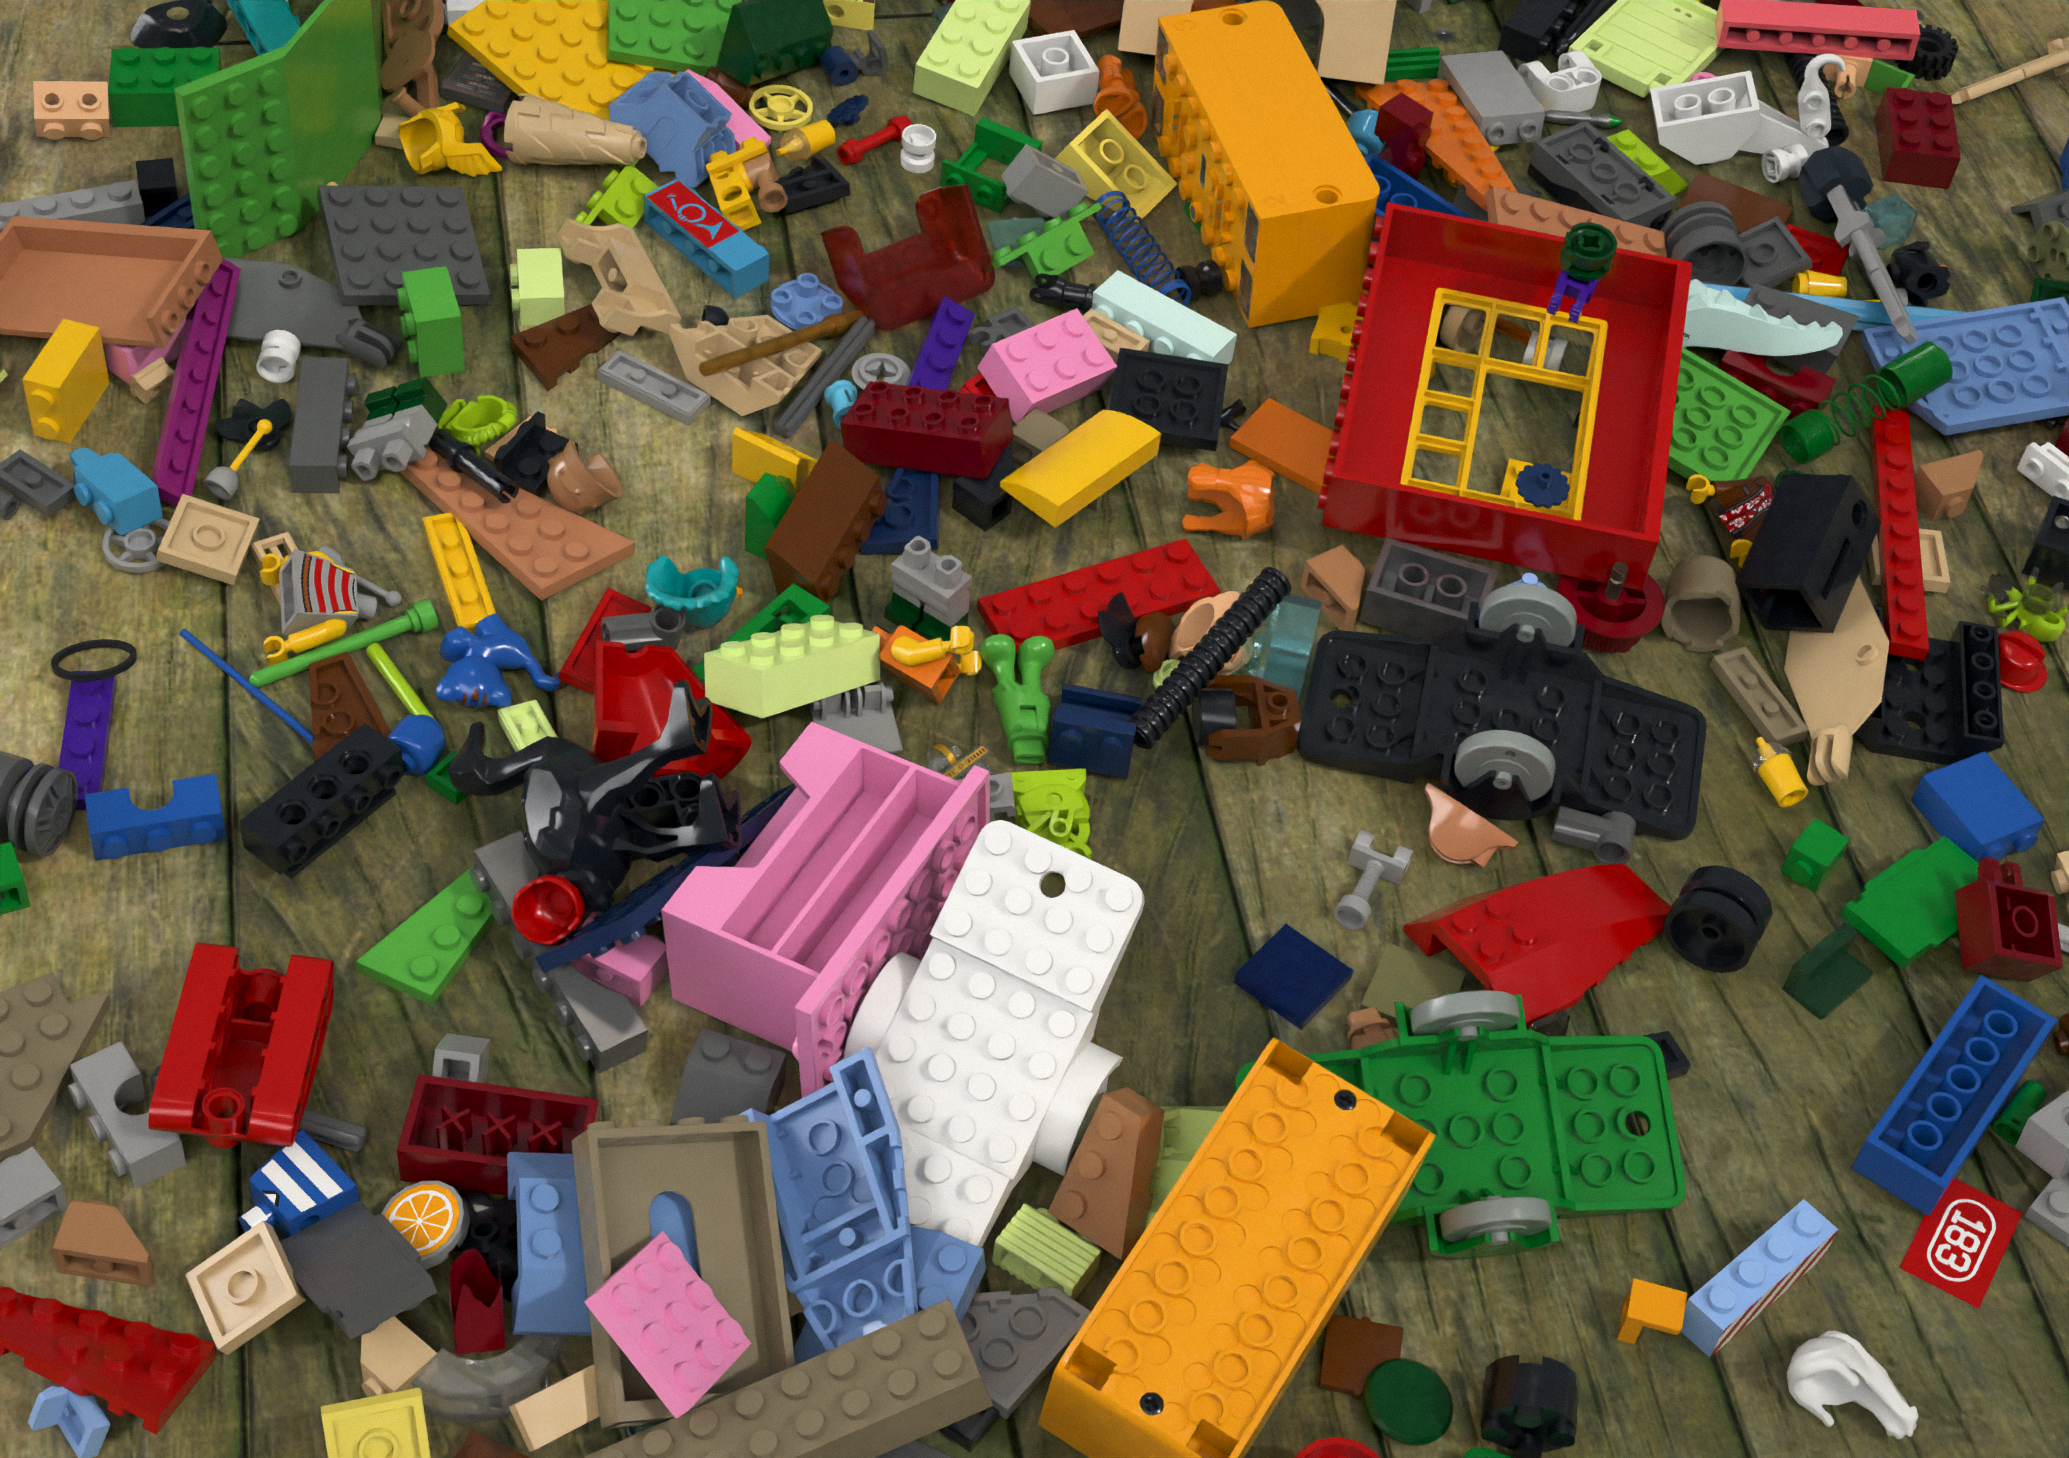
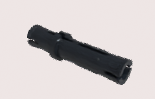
M446 429L437 430V433L445 440H441L433 433L429 441V447L445 458L450 465L449 467L455 472L466 474L494 495L501 503L511 502L510 498L503 494V491L512 498L517 496L519 491L517 482L507 477L479 456L470 443L459 441Z

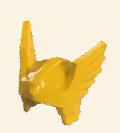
M453 102L442 107L419 111L418 115L398 125V134L406 158L412 170L417 174L422 175L432 170L437 171L449 167L461 174L466 173L475 177L477 174L488 175L489 172H500L503 167L490 155L482 143H464V129L457 116L466 110L463 104Z

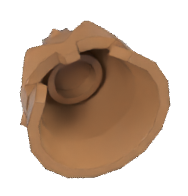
M570 438L563 452L548 460L550 468L547 474V483L556 503L565 510L581 515L600 506H605L606 502L621 498L623 495L622 485L604 456L598 452L586 458L589 464L586 468L576 450L575 441Z

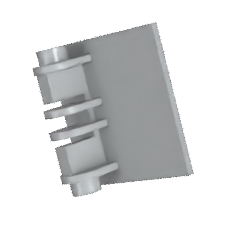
M879 682L877 685L864 686V691L857 687L854 688L853 693H849L848 690L842 692V694L839 693L809 703L814 723L890 754L903 752L891 701L894 699L891 685L884 686L883 682Z

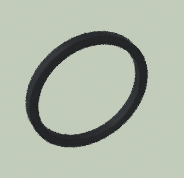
M112 639L91 640L62 649L53 656L51 666L53 673L63 679L74 681L98 680L128 670L135 664L137 653L133 645L124 641ZM91 648H118L130 654L123 663L97 672H70L58 666L65 657Z

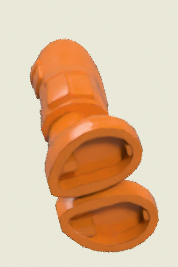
M1104 55L1097 64L1100 71L1098 81L1100 92L1093 101L1094 112L1098 117L1104 110L1108 109L1135 139H1138L1144 133L1148 122L1146 109L1140 102V95L1135 88L1134 75L1128 68H1122V62L1118 57Z

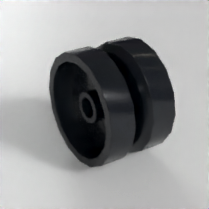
M1723 866L1700 867L1689 875L1679 897L1675 899L1663 924L1665 936L1673 949L1686 961L1708 971L1718 973L1735 972L1746 966L1758 941L1762 938L1772 918V905L1763 888L1749 876L1733 868Z

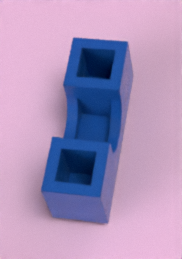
M216 774L172 780L173 798L166 806L157 810H142L133 805L129 788L84 794L89 834L95 861L108 858L117 859L127 855L151 851H164L170 848L194 844H207L212 841L226 839Z

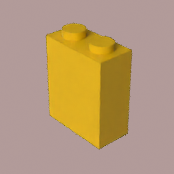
M63 319L23 377L22 382L35 436L70 444L110 384L100 327Z

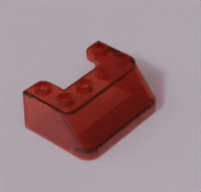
M968 184L940 186L923 193L918 198L915 206L916 216L922 232L867 254L864 253L859 235L849 226H837L821 232L839 289L868 319H873L876 324L875 328L879 330H893L931 315L935 312L938 303L944 296L956 303H961L981 295L992 288L995 282V270Z

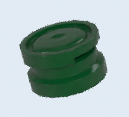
M1586 222L1573 225L1571 231L1566 233L1559 261L1562 269L1568 275L1582 281H1597L1604 278L1610 271L1616 252L1617 241L1615 236L1609 229L1599 224Z

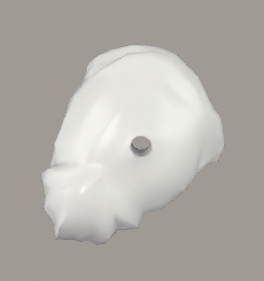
M1827 1331L1818 1338L1810 1339L1803 1343L1794 1352L1787 1369L1789 1392L1799 1405L1819 1418L1825 1426L1831 1427L1834 1424V1419L1823 1409L1822 1405H1841L1852 1401L1873 1412L1885 1427L1888 1436H1894L1898 1440L1902 1439L1905 1435L1909 1437L1913 1435V1430L1916 1429V1421L1919 1417L1917 1408L1915 1406L1909 1407L1906 1400L1889 1378L1886 1370L1858 1341L1839 1331Z

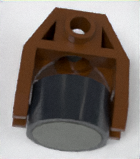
M1216 675L1213 680H1209L1208 686L1202 689L1200 695L1194 697L1192 705L1194 743L1196 748H1206L1207 756L1217 760H1256V766H1262L1270 759H1279L1294 752L1301 723L1296 690L1254 675ZM1236 706H1248L1251 729H1236Z

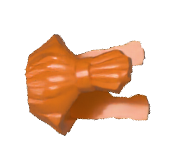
M1253 458L1233 469H1218L1205 463L1191 466L1187 484L1190 485L1187 491L1188 501L1196 502L1203 500L1205 503L1215 504L1222 513L1213 517H1198L1186 514L1182 520L1184 532L1198 530L1209 532L1212 530L1226 535H1241L1242 539L1245 540L1253 535L1267 531L1273 525L1275 514L1273 500L1276 493L1272 487V479L1277 477V475L1265 466L1260 465Z

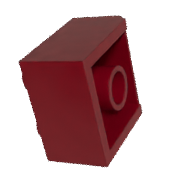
M1984 857L1977 868L1978 880L1955 891L1963 970L2030 982L2063 968L2055 897L2047 891L2023 887L2022 875H2020L2021 870L2018 864L2007 861L2000 866V862L1997 859Z

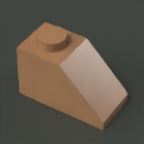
M1981 450L1923 464L1918 467L1914 477L1916 501L1931 521L1956 517L1966 509L1984 457Z
M1342 544L1306 560L1300 587L1339 630L1353 631L1366 569L1361 561L1353 556Z
M99 1200L87 1202L69 1201L52 1247L58 1272L152 1287L155 1278L149 1254L118 1208Z

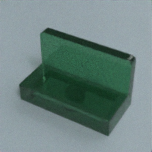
M1843 922L1793 964L1782 990L1820 1020L1826 1018L1868 982L1873 974L1871 969L1848 952L1857 931L1846 922Z

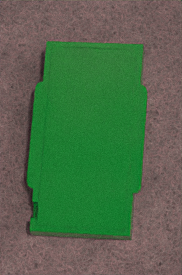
M1944 835L1924 850L1920 848L1914 849L1864 885V892L1860 894L1856 902L1853 900L1848 902L1840 916L1904 969L1927 951L1939 947L1959 932L1955 891L1978 880L1977 868L1979 863Z

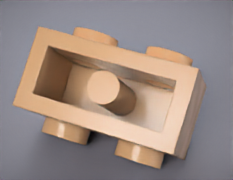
M33 81L36 137H46L52 140L64 137H83L88 140L110 137L107 82Z

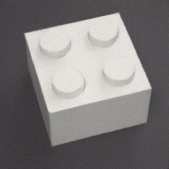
M1075 30L1012 41L1009 75L1033 115L1093 104L1094 98L1097 95L1100 71Z

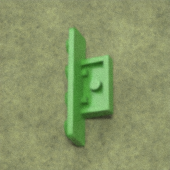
M1085 201L1066 211L1069 216L1066 219L1062 220L1059 215L1041 225L1044 231L1038 235L1034 230L1016 239L1017 247L1010 249L1009 245H1006L991 253L992 261L983 265L982 269L985 273L1021 255L1033 280L1040 273L1049 275L1061 274L1095 254L1079 221L1102 209L1100 202L1091 206H1087Z

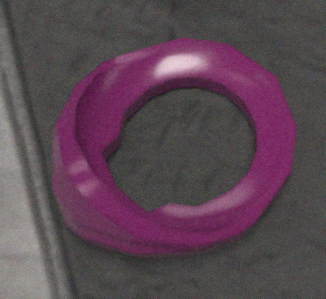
M491 111L486 114L482 123L480 141L488 151L497 157L509 159L505 150L513 151V148L499 146L492 137L493 130L505 126L507 115Z

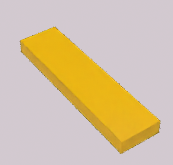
M451 513L423 517V527L456 628L463 626L470 633L474 634L476 624L485 617L496 614L469 532L457 518L456 523L454 522V515Z

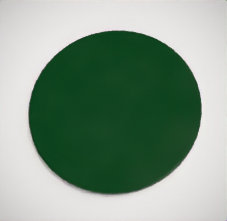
M1406 1358L1389 1359L1377 1365L1366 1379L1363 1393L1366 1410L1378 1429L1393 1440L1408 1445H1425L1438 1440L1449 1428L1453 1418V1402L1450 1392L1439 1375L1428 1366Z

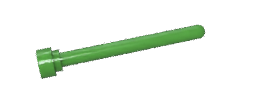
M427 598L412 603L410 609L405 610V615L253 672L249 677V682L251 685L260 688L307 670L310 663L346 651L352 653L409 630L413 633L418 631L422 634L439 628L435 610Z

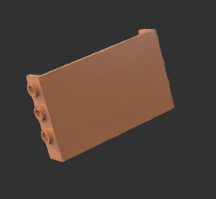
M13 216L0 233V334L50 339L61 321L67 319L100 327L102 343L165 348L223 261L211 230Z

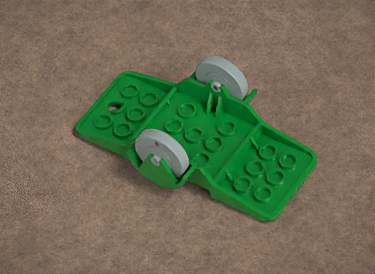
M1482 990L1448 993L1424 1001L1414 1008L1405 1006L1403 1002H1395L1399 1038H1392L1360 1049L1305 1055L1437 1135L1406 1196L1383 1231L1385 1232L1388 1228L1426 1225L1429 1250L1434 1256L1444 1258H1481L1530 1251L1560 1242L1556 1216L1558 1219L1662 1212L1675 1208L1683 1201L1686 1194V1184L1664 1057L1661 1048L1649 1037L1641 1035L1546 1036L1534 1030H1527L1521 994L1512 995L1502 991ZM1257 1060L1246 1063L1237 1072L1233 1082L1234 1095ZM1635 1113L1637 1116L1646 1119L1648 1130L1645 1135L1636 1136L1627 1130L1625 1119L1628 1114Z

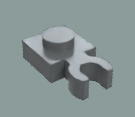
M1016 306L988 318L986 327L979 326L972 329L969 343L973 345L977 342H982L980 354L985 356L993 343L1036 325Z

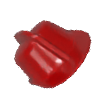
M2017 630L1998 634L2001 685L2021 693H2032L2042 688L2047 679V671L2043 663L2046 653L2038 640L2026 632Z

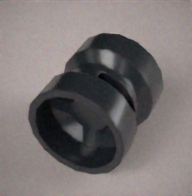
M1212 259L1199 262L1196 267L1186 265L1176 269L1180 274V279L1184 280L1191 289L1190 301L1198 299L1201 294L1211 296L1222 291L1221 271L1217 263ZM1176 288L1178 294L1183 290V288ZM1185 290V292L1183 293V295L1181 296V299H1182L1183 301H1184V299L1186 298V295H1187V291H1186V290Z

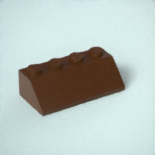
M830 441L764 547L778 596L795 583L827 604L829 599L837 593L839 583L845 572L853 566L855 556L861 545L869 539L871 529L876 520L885 512L887 497L883 493L879 476L838 442Z

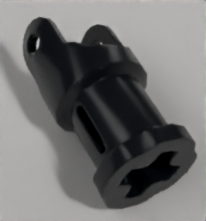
M1045 273L1036 275L1034 281L1038 287L1032 288L1029 293L1032 301L1058 309L1062 306L1083 310L1084 314L1091 309L1093 292L1097 287L1096 284L1090 283L1087 286L1069 282L1067 277Z

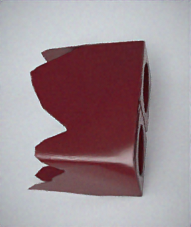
M476 1248L466 1250L451 1265L449 1272L448 1289L450 1285L449 1296L453 1320L455 1354L464 1355L506 1349L501 1278L499 1282L496 1281L482 1254Z

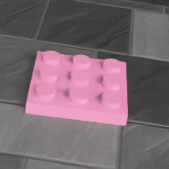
M661 1231L649 1240L584 1301L676 1419L689 1411L752 1344L744 1334L740 1324L731 1318L714 1296L710 1286L701 1280L684 1258L680 1248L671 1242L664 1231Z

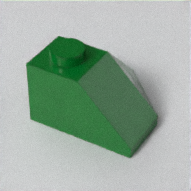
M765 472L747 494L745 551L767 560L764 547L796 497V492L790 478Z

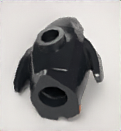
M1916 241L1895 249L1891 255V264L1886 266L1895 287L1906 289L1908 302L1913 306L1927 307L1928 299L1945 295L1950 286V282L1947 281L1951 277L1950 271L1946 265L1939 264L1936 258L1928 251L1930 249L1928 241Z

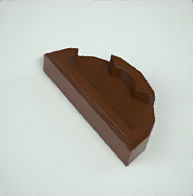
M1162 612L1146 614L1136 624L1135 638L1141 637L1145 652L1139 657L1148 673L1161 668L1171 643V637L1177 628L1170 618Z

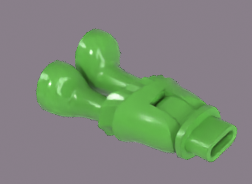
M1004 634L992 635L982 642L980 652L982 660L994 673L997 685L992 689V693L994 695V705L999 712L1001 726L1007 739V748L1013 751L1016 763L1041 764L1046 761L1045 750L1049 746L1048 734L1051 713L1050 700L1047 695L1043 694L1041 687V671L1054 658V644L1048 637L1034 636L1026 639L1020 645L1016 655V662L1021 675V685L1015 681L1014 664L1016 648L1014 639Z

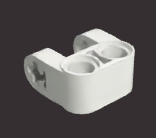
M1580 50L1560 55L1558 59V72L1550 73L1539 61L1528 62L1518 67L1517 72L1538 102L1542 104L1545 111L1582 112L1593 108L1595 105L1602 74Z

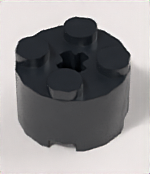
M1520 1355L1499 1358L1486 1367L1482 1389L1480 1421L1481 1437L1484 1440L1513 1450L1516 1458H1541L1542 1452L1570 1447L1575 1444L1578 1389L1576 1386V1374L1564 1363L1544 1356L1542 1365L1519 1363Z

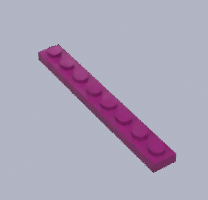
M223 259L210 282L188 312L150 479L158 486L159 498L177 507L182 494L192 496L241 268Z

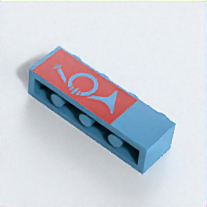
M676 178L644 195V222L734 298L769 280L770 257L767 250L762 245H758L739 226H735L717 208L712 207L694 189L689 188L681 180Z

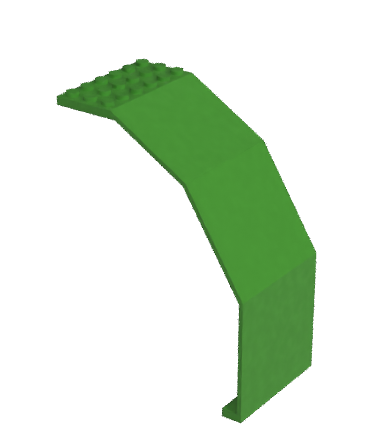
M324 0L285 46L174 88L194 228L212 231L222 257L238 258L304 230L320 210L317 199L318 186L327 185L329 182H336L339 186L374 143L376 131L382 120V0Z

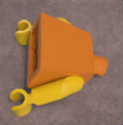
M876 625L872 629V632L880 634V655L878 659L884 670L940 705L959 674L972 676L976 675L981 669V652L972 651L974 633L970 632L971 630L967 626L952 627L950 641H943L941 637L927 640L903 625L898 626L894 634L880 625ZM951 653L960 655V664H957L954 655Z

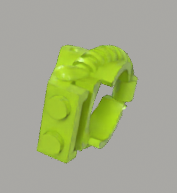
M478 396V402L470 401L467 405L465 399H456L444 411L434 434L441 440H445L437 433V430L446 429L459 441L470 443L480 456L479 447L494 440V438L501 435L500 433L506 434L517 422L516 407L512 403L496 396Z

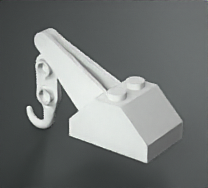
M1835 54L1818 55L1808 63L1804 74L1805 79L1797 96L1799 122L1757 99L1751 71L1652 88L1650 93L1659 144L1695 165L1713 164L1718 161L1731 159L1738 150L1764 154L1768 150L1783 149L1785 146L1799 143L1805 148L1809 158L1813 152L1829 147L1828 140L1824 136L1831 129L1829 94L1819 78L1818 71L1822 65L1833 63L1838 66L1841 72H1844L1846 70L1845 63Z

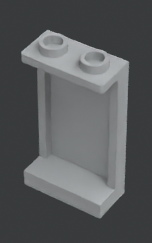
M1503 51L1440 56L1437 79L1449 82L1476 122L1477 127L1489 146L1534 142L1541 139L1545 110Z

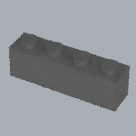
M302 357L289 458L292 493H340L341 478H348V455L344 454V450H349L347 445L351 439V428L347 427V423L354 422V401L349 399L350 396L357 395L356 374H350L348 358Z

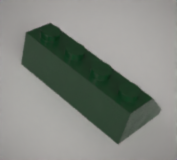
M748 0L733 5L716 68L741 83L750 86L819 63L824 51L832 47L830 42L834 32L823 0Z

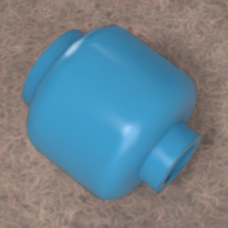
M1372 109L1356 111L1351 114L1346 124L1363 157L1372 152L1379 154L1385 145V141L1374 134L1378 112Z

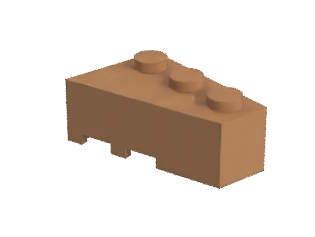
M1129 1087L1103 1094L1048 1210V1213L1120 1260L1128 1257L1140 1239L1145 1228L1147 1210L1151 1209L1153 1195L1149 1194L1152 1170L1154 1167H1157L1165 1111Z

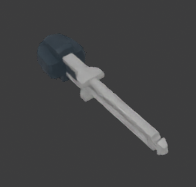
M1833 146L1813 152L1802 166L1799 175L1800 192L1811 215L1821 222L1829 221L1837 216L1839 221L1834 232L1837 242L1841 247L1851 242L1848 250L1850 257L1854 262L1859 259L1862 260L1892 324L1896 327V331L1907 344H1912L1919 336L1915 332L1916 329L1877 251V248L1886 242L1887 238L1881 229L1873 228L1875 225L1868 213L1862 212L1867 207L1863 197L1869 194L1874 186L1863 161L1857 154L1844 147Z

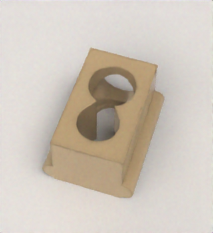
M161 357L130 376L131 394L134 397L137 396L145 405L171 389L175 371L166 364L164 358Z

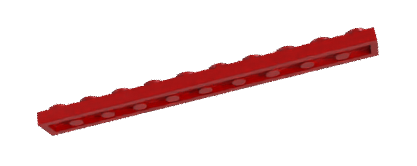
M1873 405V412L1877 416L1882 417L1883 411L1881 406ZM1885 407L1886 417L1884 420H1878L1871 413L1869 414L1871 419L1870 439L1876 516L1881 523L1877 536L1884 631L1889 639L1888 654L1924 661L1929 651L1909 412L1903 410L1892 411Z

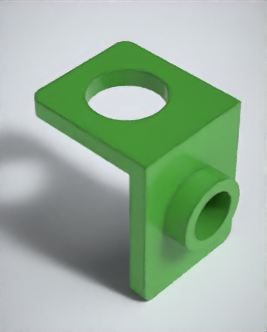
M1875 59L1872 62L1864 86L1883 95L1886 87L1910 89L1915 75Z

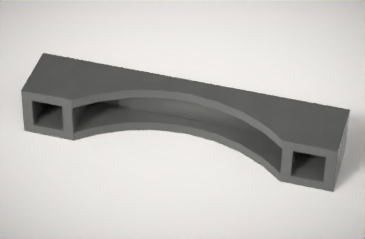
M521 830L474 850V868L470 870V876L475 888L479 893L486 892L491 900L490 906L495 920L500 926H507L512 934L511 941L515 952L520 959L527 958L532 966V975L538 989L542 993H549L554 1001L553 1009L558 1021L563 1027L569 1026L574 1033L575 1045L581 1058L585 1062L590 1060L597 1072L602 1073L645 1052L648 1029L626 995L604 988L582 975L570 963L563 964L544 973L535 958L539 954L555 948L553 944L542 945L529 942L516 930L511 916L513 898L519 889L541 875L525 847L524 835Z

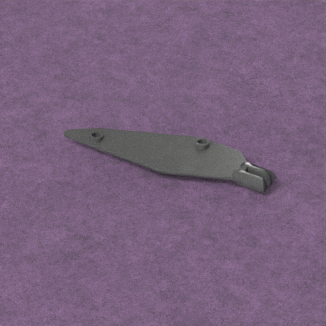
M222 257L241 268L226 338L263 342L265 334L268 332L285 330L295 335L300 341L301 346L340 349L346 354L382 370L392 360L395 353L402 348L403 341L400 337L364 321L357 305H342L337 285L289 263Z

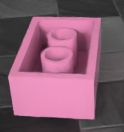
M1078 308L993 343L977 368L997 397L1009 399L1011 418L1017 424L1034 408L1047 414L1101 390L1118 366Z

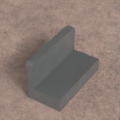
M2069 188L2059 189L2011 207L2012 212L2015 214L2030 211L2036 233L2039 227L2048 221L2057 220L2066 227H2069Z

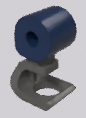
M868 30L867 32L870 51L866 58L859 48L850 54L842 46L837 45L826 49L821 55L820 65L834 85L844 86L853 83L858 78L859 69L864 75L876 77L882 76L887 72L889 65L887 51L873 30Z

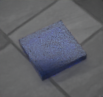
M1285 924L1235 973L1233 982L1302 1030L1351 980L1354 970L1288 924Z

